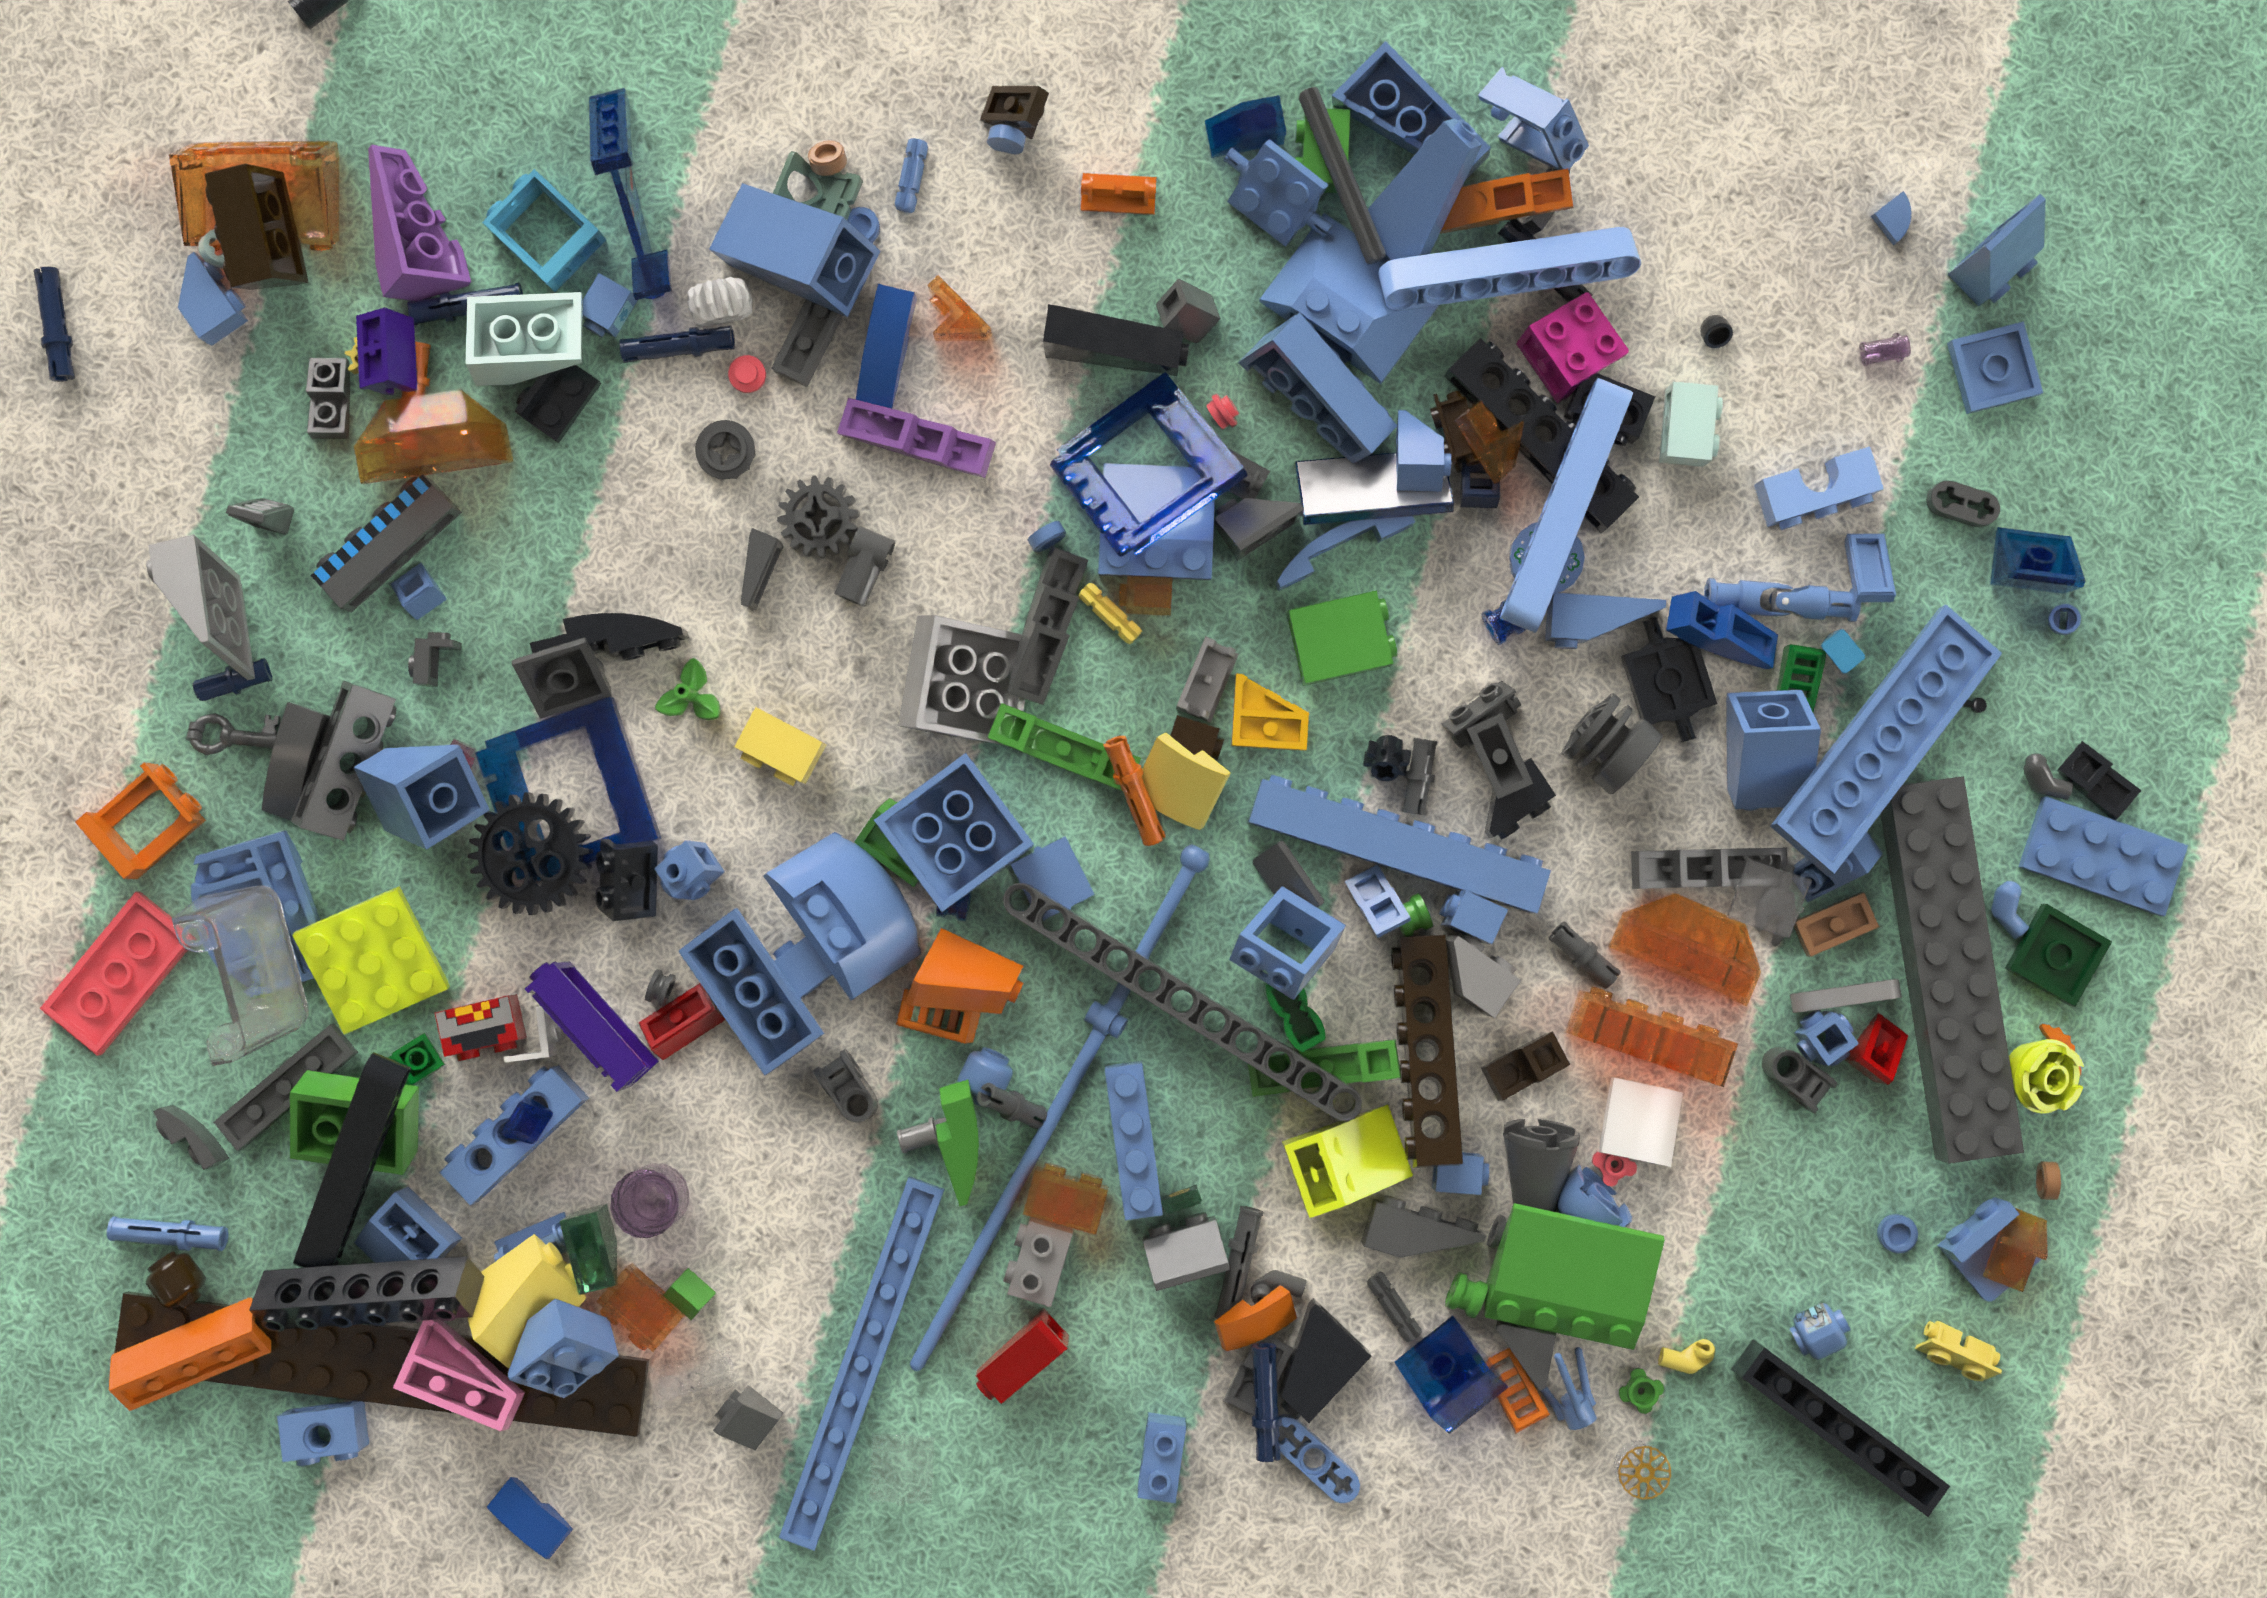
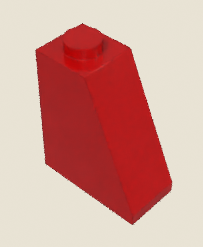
M1043 1308L977 1369L975 1375L979 1380L976 1383L977 1387L989 1400L995 1397L1002 1404L1068 1349V1333Z

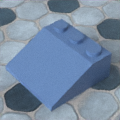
M1104 463L1099 576H1145L1144 578L1166 577L1167 579L1211 580L1216 468Z
M967 753L874 819L876 825L941 912L999 873L1034 845Z

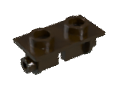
M1454 391L1446 395L1447 400L1441 402L1436 393L1433 394L1436 407L1430 408L1436 430L1443 428L1446 438L1444 453L1451 454V463H1453L1457 473H1461L1459 463L1465 462L1466 466L1476 465L1481 462L1480 455H1482L1475 429L1471 428L1461 432L1459 428L1473 423L1467 398L1462 396L1461 391Z

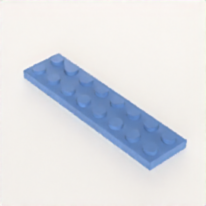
M1947 605L1940 607L1770 827L1827 876L1835 874L2002 653Z

